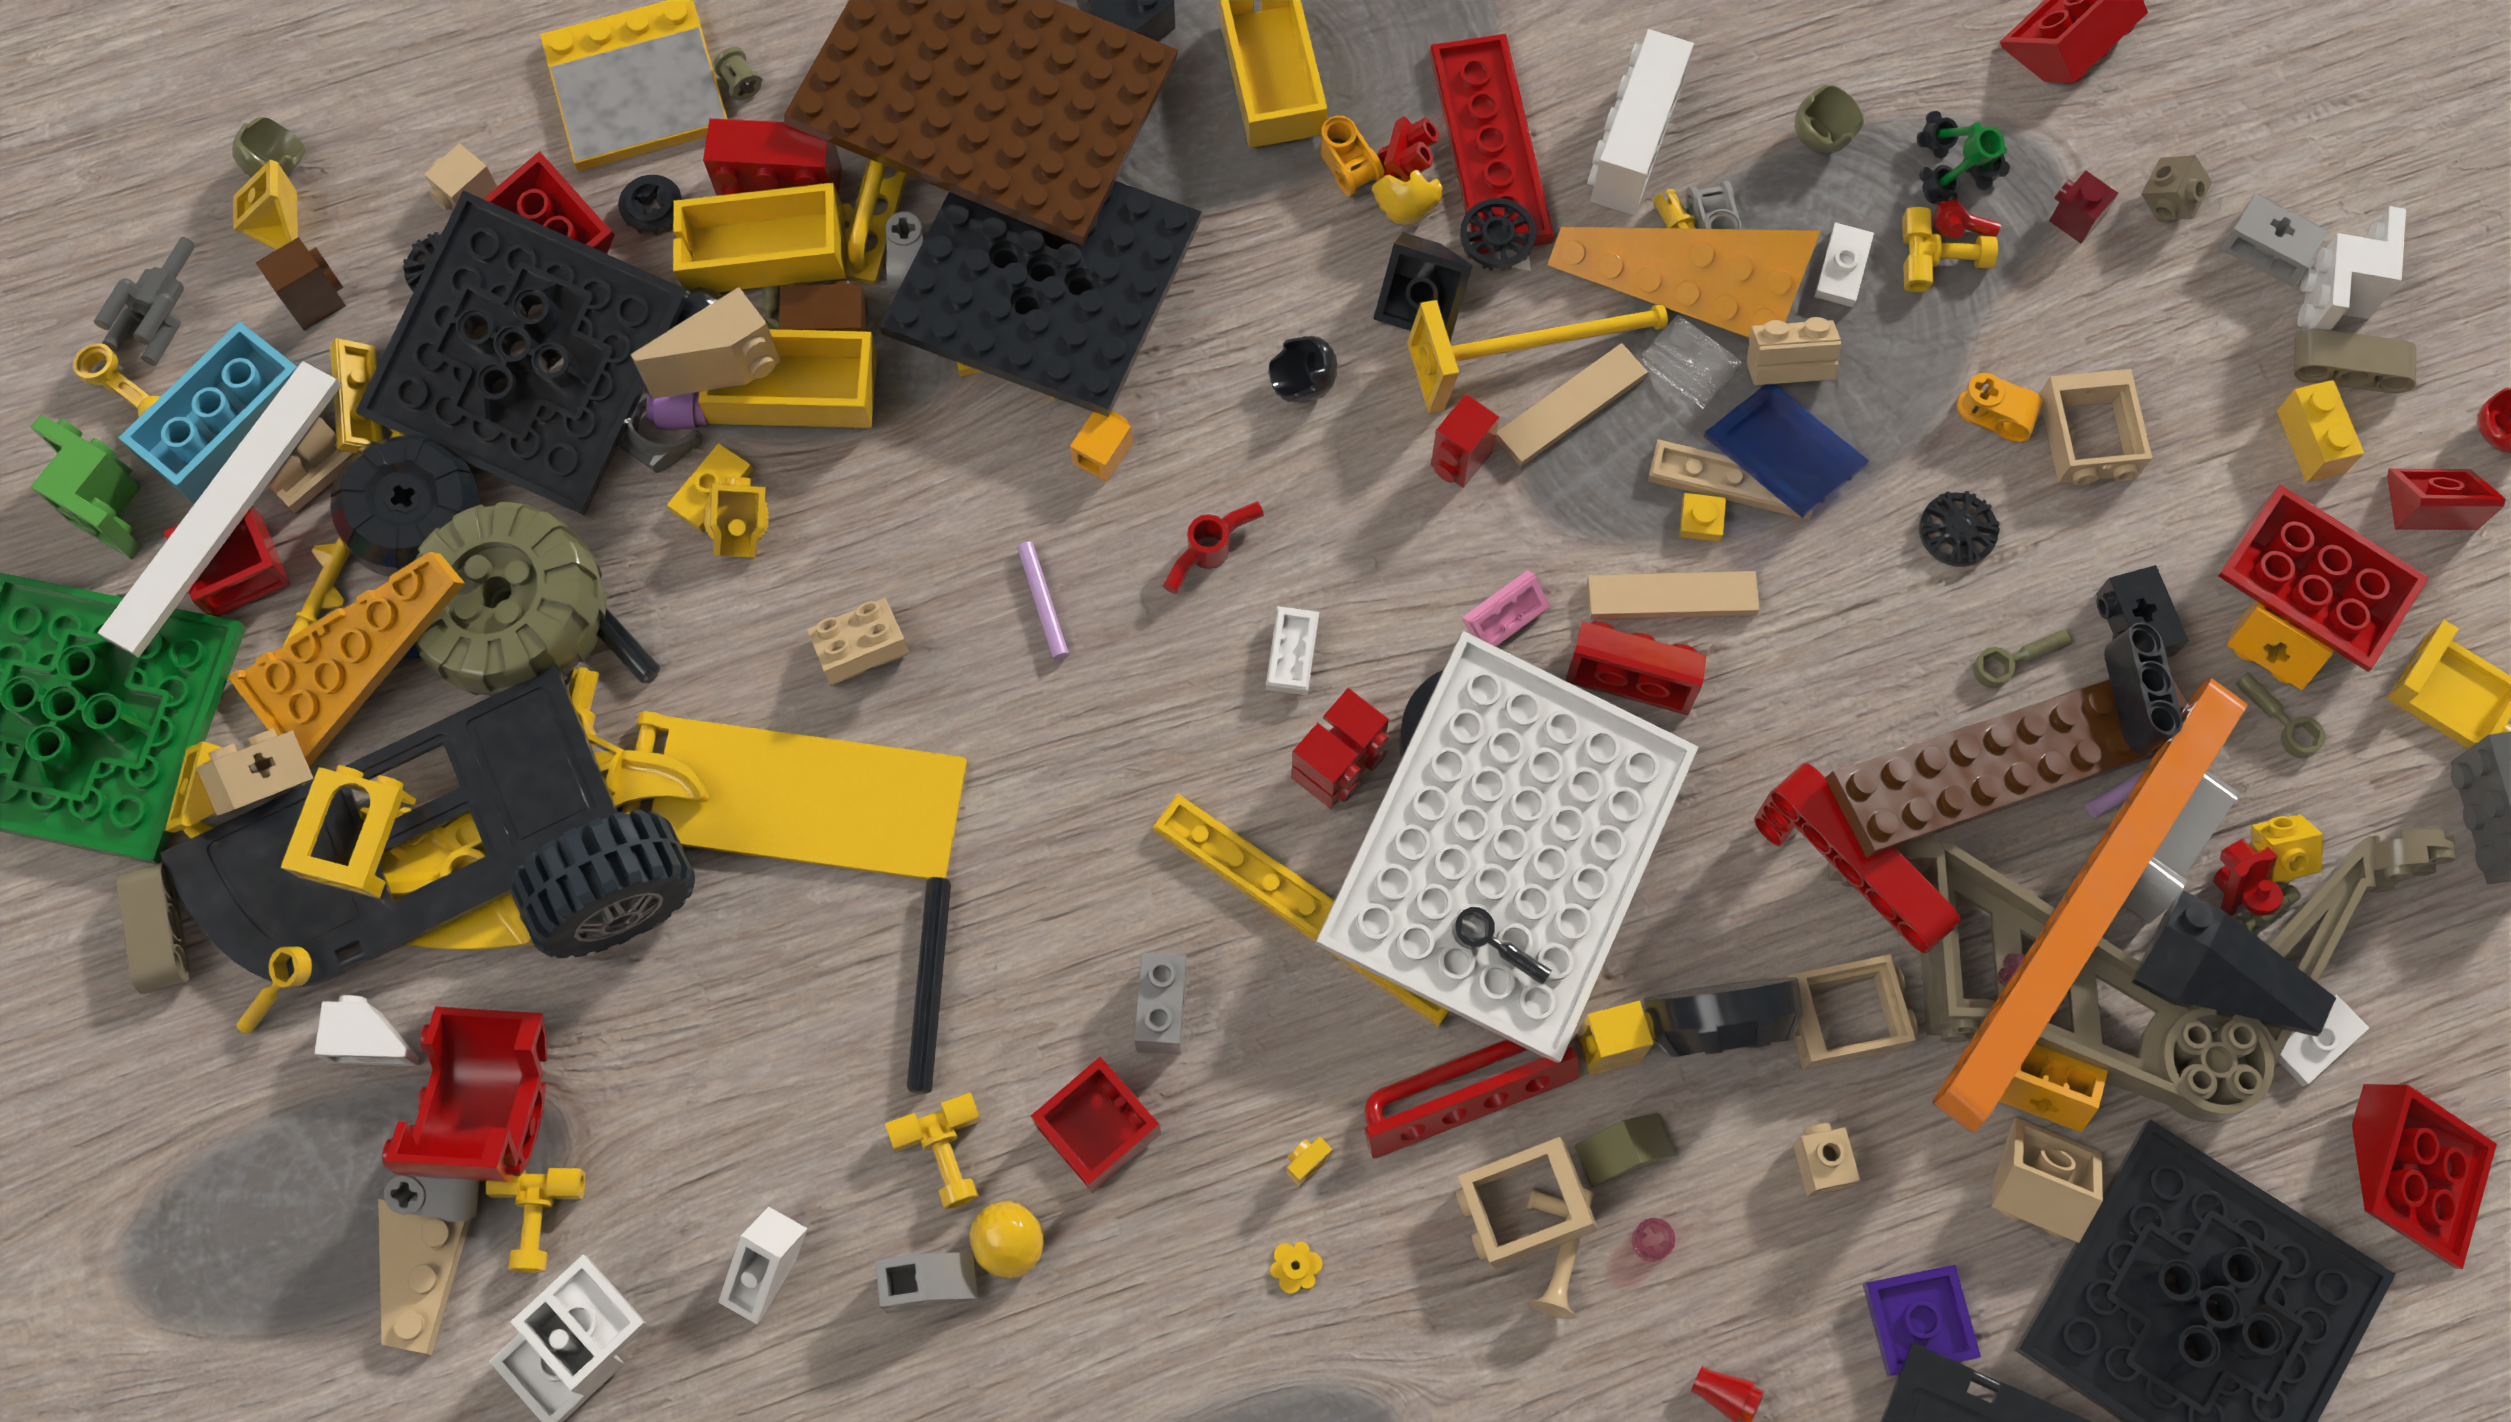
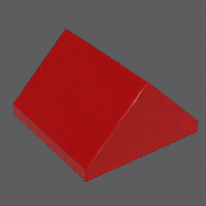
M2388 469L2387 479L2395 530H2479L2505 505L2506 498L2471 469Z

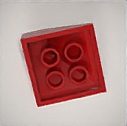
M2363 1084L2352 1122V1131L2364 1211L2453 1268L2463 1269L2497 1143L2410 1085Z

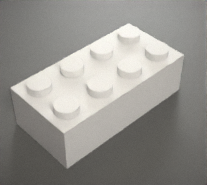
M1648 29L1643 44L1635 43L1628 63L1627 75L1622 77L1616 96L1618 99L1615 107H1611L1604 128L1605 134L1603 139L1599 140L1593 156V166L1587 181L1588 185L1594 186L1590 202L1634 216L1636 215L1679 97L1694 43Z

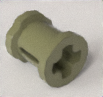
M730 47L723 50L714 59L712 64L713 70L718 76L724 77L730 86L729 93L734 100L741 101L751 98L761 89L762 78L745 62L746 55L741 48Z

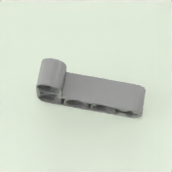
M2207 771L2122 906L2147 923H2151L2165 912L2187 883V879L2184 876L2232 807L2240 792Z

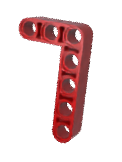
M1805 762L1802 763L1770 791L1755 815L1754 822L1756 827L1775 846H1782L1794 834L1800 831L1900 935L1918 951L1928 953L1960 924L1961 920L1955 908L1896 848L1866 858L1826 782L1825 776L1814 766Z

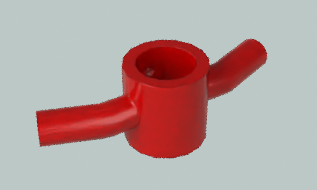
M1256 501L1228 513L1222 519L1210 514L1195 518L1187 531L1188 549L1175 561L1163 584V588L1177 594L1189 570L1195 564L1205 569L1217 568L1222 565L1229 554V534L1237 527L1263 517L1264 513L1260 503ZM1203 537H1214L1220 541L1212 547H1204L1199 544V540Z

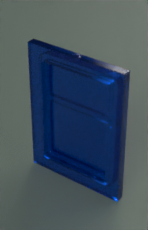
M1765 384L1705 431L1704 438L1801 518H1804L1817 506L1824 503L1828 497L1845 483L1851 481L1869 462L1867 458L1775 384Z

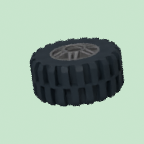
M635 810L630 814L620 812L611 814L610 817L605 819L597 818L589 821L587 825L577 829L574 827L564 832V835L560 838L552 839L542 845L540 851L533 852L526 858L525 865H520L516 870L515 877L512 880L511 894L533 944L539 951L550 957L568 958L573 955L576 958L586 956L590 952L595 951L598 953L608 950L609 947L618 943L621 945L631 940L630 938L653 929L652 927L657 923L667 920L671 917L672 912L679 910L685 904L686 899L690 898L693 893L695 873L669 820L655 812L649 811L645 813L642 810Z

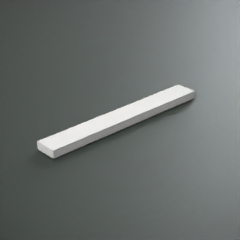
M304 361L300 363L99 630L98 634L132 655L140 657L339 390L341 385L337 379Z

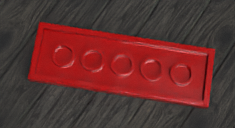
M1499 34L1431 44L1429 54L1465 214L1481 201L1492 198L1508 199L1523 206L1532 216L1536 227L1534 246L1553 243L1554 233L1507 35ZM1491 208L1494 217L1504 216L1505 208ZM1479 212L1478 215L1486 222L1487 219ZM1514 212L1509 220L1513 222L1519 215ZM1469 223L1470 232L1481 231L1479 227ZM1527 224L1516 228L1515 232L1529 233ZM1482 239L1473 241L1472 244L1480 242ZM1513 240V242H1516V243H1518V244H1521V245H1523V246H1526V244H1524V243H1520V242H1517V241H1514V240ZM1482 249L1478 253L1485 254L1490 252L1487 249Z

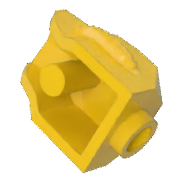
M725 477V485L711 484L709 499H707L704 508L703 524L708 536L713 539V556L756 558L757 542L767 532L769 523V512L765 502L766 487L750 486L751 478Z

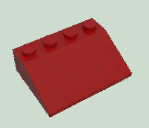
M2281 484L2259 507L2218 574V577L2367 672L2372 670L2429 579L2428 576Z

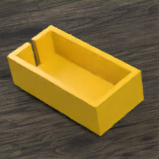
M1218 0V17L1249 148L1321 136L1322 126L1327 120V105L1301 0H1260V11L1254 12V0Z
M833 183L674 201L673 232L677 239H673V272L681 286L688 291L701 287L717 292L733 291L738 287L743 290L846 278L845 211Z
M769 329L781 363L776 365L769 375L760 379H754L746 385L699 392L698 403L708 424L872 428L878 354L871 332Z

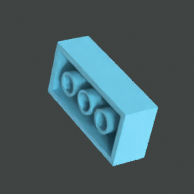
M239 321L118 438L141 462L191 503L195 504L297 369V366Z

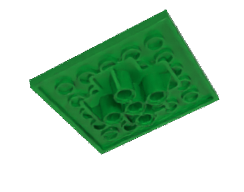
M0 572V832L155 865L161 863L162 856L160 853L165 851L172 833L165 831L186 749L206 740L228 679L227 676L230 674L246 627L240 621L175 608L138 658L98 634L99 630L123 600V597Z

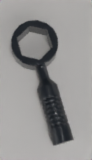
M1470 907L1463 910L1454 919L1452 934L1455 941L1461 947L1478 949L1488 943L1498 950L1502 959L1517 967V969H1520V971H1523V973L1541 985L1544 984L1551 974V969L1532 958L1511 942H1501L1493 936L1495 923L1492 916L1486 910L1479 907ZM1471 914L1485 923V937L1476 942L1461 934L1462 919Z

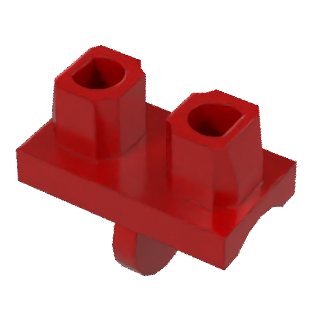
M1405 116L1395 121L1389 145L1382 147L1377 153L1384 169V176L1401 177L1403 182H1408L1411 172L1418 170L1421 173L1432 166L1433 156L1428 147L1438 142L1440 133L1428 118L1424 117L1414 124Z
M2240 839L2222 850L2220 860L2225 866L2215 873L2213 882L2224 893L2220 908L2230 916L2236 914L2237 908L2242 903L2251 913L2263 916L2273 914L2280 908L2283 900L2282 890L2276 883L2270 880L2278 856L2269 847L2256 853L2244 839Z

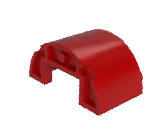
M435 1006L430 1023L423 1026L420 1036V1046L422 1051L427 1053L432 1072L427 1087H422L419 1092V1113L415 1125L409 1126L406 1121L397 1122L392 1139H387L383 1147V1165L388 1167L394 1174L402 1176L513 1182V1176H520L530 1160L543 1114L546 1083L541 1082L543 1071L539 1061L546 1062L548 1060L547 1036L543 1014Z

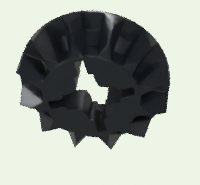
M644 175L632 180L625 186L619 197L618 208L627 226L635 228L640 234L643 231H652L657 235L661 228L666 226L672 228L674 201L683 200L678 186L669 178L661 175ZM657 197L660 208H652L650 213H647L643 204H651Z

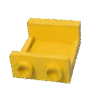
M2443 619L2425 635L2386 699L2469 749L2487 735L2511 732V725L2508 723L2511 718V676L2454 642L2452 639L2459 628Z

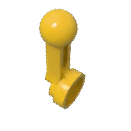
M92 343L86 345L77 352L73 359V370L85 383L102 385L105 389L116 392L138 410L139 417L161 397L149 396L128 380L118 369L117 356L105 344ZM100 361H106L102 370L91 373L95 364Z

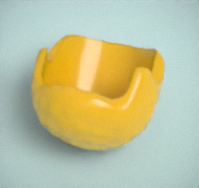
M1418 170L1411 172L1408 182H1403L1391 175H1387L1372 186V192L1381 211L1386 214L1388 219L1401 225H1413L1429 216L1439 204L1443 189L1438 179L1427 182Z
M1001 1200L997 1203L989 1204L975 1217L969 1232L970 1244L976 1261L983 1269L994 1276L1010 1279L1027 1275L1030 1270L1035 1268L1042 1254L1044 1240L1041 1223L1027 1206L1018 1201Z

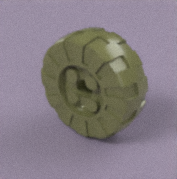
M502 501L497 503L496 506L488 507L478 505L454 515L452 521L441 529L436 528L418 548L419 554L415 560L428 552L441 553L465 583L414 643L423 661L439 676L456 687L477 696L479 694L493 696L516 684L535 678L537 674L554 666L560 670L563 680L568 678L567 674L579 662L583 663L597 643L598 638L596 634L601 620H605L607 593L600 581L602 572L584 541L569 526L548 512H540L528 504Z

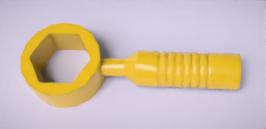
M282 947L272 954L269 961V975L273 983L271 986L265 987L260 991L236 1023L239 1031L245 1034H251L278 999L280 987H298L308 981L311 975L312 963L306 950L301 947ZM292 956L294 973L289 978L286 962Z

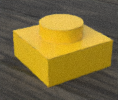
M1684 493L1681 506L1679 537L1721 542L1724 530L1726 498Z
M1321 1136L1312 1144L1307 1139L1304 1140L1288 1155L1287 1159L1291 1164L1287 1166L1286 1175L1299 1188L1331 1158L1333 1149Z

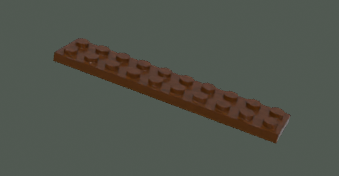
M2172 678L2180 712L2182 713L2187 702ZM2109 679L1833 770L1825 777V780L1866 858L2153 758L2158 748L2151 753L2143 754L2136 752L2126 743Z

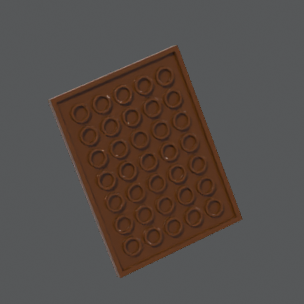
M849 0L784 114V123L814 137L1083 246L1177 60L1178 49L1057 0Z

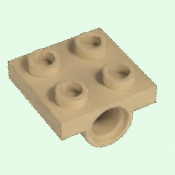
M318 416L268 483L267 487L295 514L332 483L343 466L355 454L337 450L336 434Z
M886 598L865 602L853 611L838 617L823 619L816 626L807 629L830 686L862 674L869 668L879 667L910 654Z

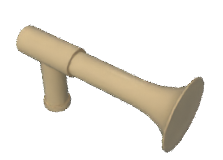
M1532 1188L1527 1206L1528 1209L1534 1208L1566 1218L1565 1221L1571 1219L1564 1199L1537 1192L1536 1189ZM1583 1188L1588 1204L1591 1207L1594 1194ZM1582 1237L1560 1245L1548 1289L1540 1299L1529 1302L1533 1309L1556 1318H1576V1314L1568 1306L1567 1291L1580 1238Z

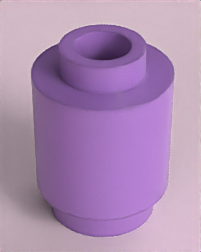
M699 392L653 399L652 396L647 397V418L649 421L655 422L657 429H697L699 425H708L698 403Z

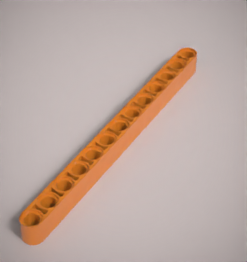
M2207 679L2191 697L2181 713L2183 725L2181 731L2160 745L1936 1093L1932 1104L1969 1132H1975L1986 1121L2247 708L2248 704L2214 679Z

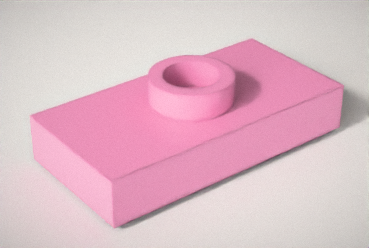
M1527 570L1464 615L1462 620L1469 634L1496 647L1550 608V605L1535 574Z

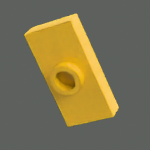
M718 443L668 502L667 507L669 511L700 532H703L705 529L703 514L707 499H709L711 484L725 485V477L747 478L753 471L752 466Z

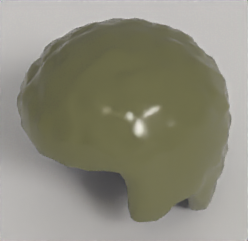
M1823 85L1802 101L1796 111L1794 128L1797 137L1808 148L1823 154H1832L1842 150L1853 140L1864 124V115L1857 102L1844 90L1835 85Z
M258 117L250 123H244L237 132L232 146L233 159L244 173L251 178L269 160L278 162L288 177L297 167L305 153L304 144L301 143L296 135L266 117Z

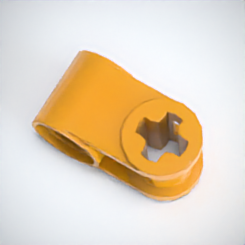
M1336 115L1324 122L1321 131L1320 155L1334 175L1339 188L1347 197L1354 195L1357 188L1373 180L1378 182L1384 177V169L1380 159L1374 150L1368 146L1355 123L1350 118ZM1342 139L1345 141V143L1336 144L1331 140Z
M1979 373L1973 376L1968 383L1967 390L1962 392L1957 399L1956 409L1960 417L1968 423L1976 424L1997 433L2006 440L2025 442L2030 439L2043 405V399L2033 390L2019 387L1990 373ZM1985 384H1988L1989 386L1985 391L1981 390ZM1977 405L1979 409L1976 413H1973L1972 411Z

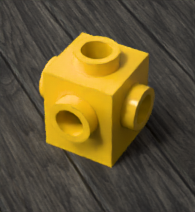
M2301 814L2290 817H2274L2267 822L2251 825V843L2249 845L2254 851L2258 853L2269 847L2278 856L2270 878L2274 883L2290 882L2297 877L2322 872L2323 834Z

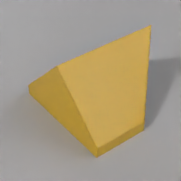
M269 160L233 195V230L241 232L275 250L298 238L297 190L279 163Z

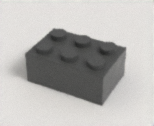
M2511 732L2487 735L2451 761V779L2455 788L2460 792L2464 806V823L2472 832L2476 846V863L2478 868L2484 873L2487 885L2511 882Z

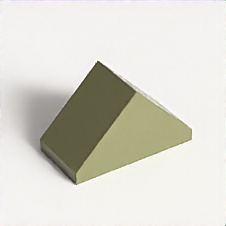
M1658 1113L1622 1120L1574 1145L1592 1188L1676 1155Z

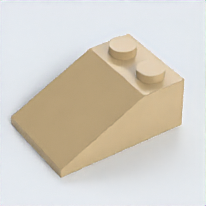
M740 287L630 354L653 399L746 385L754 379L766 377L774 370L776 365L781 363L767 323Z

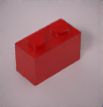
M1467 394L1462 397L1436 429L1431 466L1434 467V471L1439 477L1450 483L1454 481L1463 488L1493 453L1500 416Z

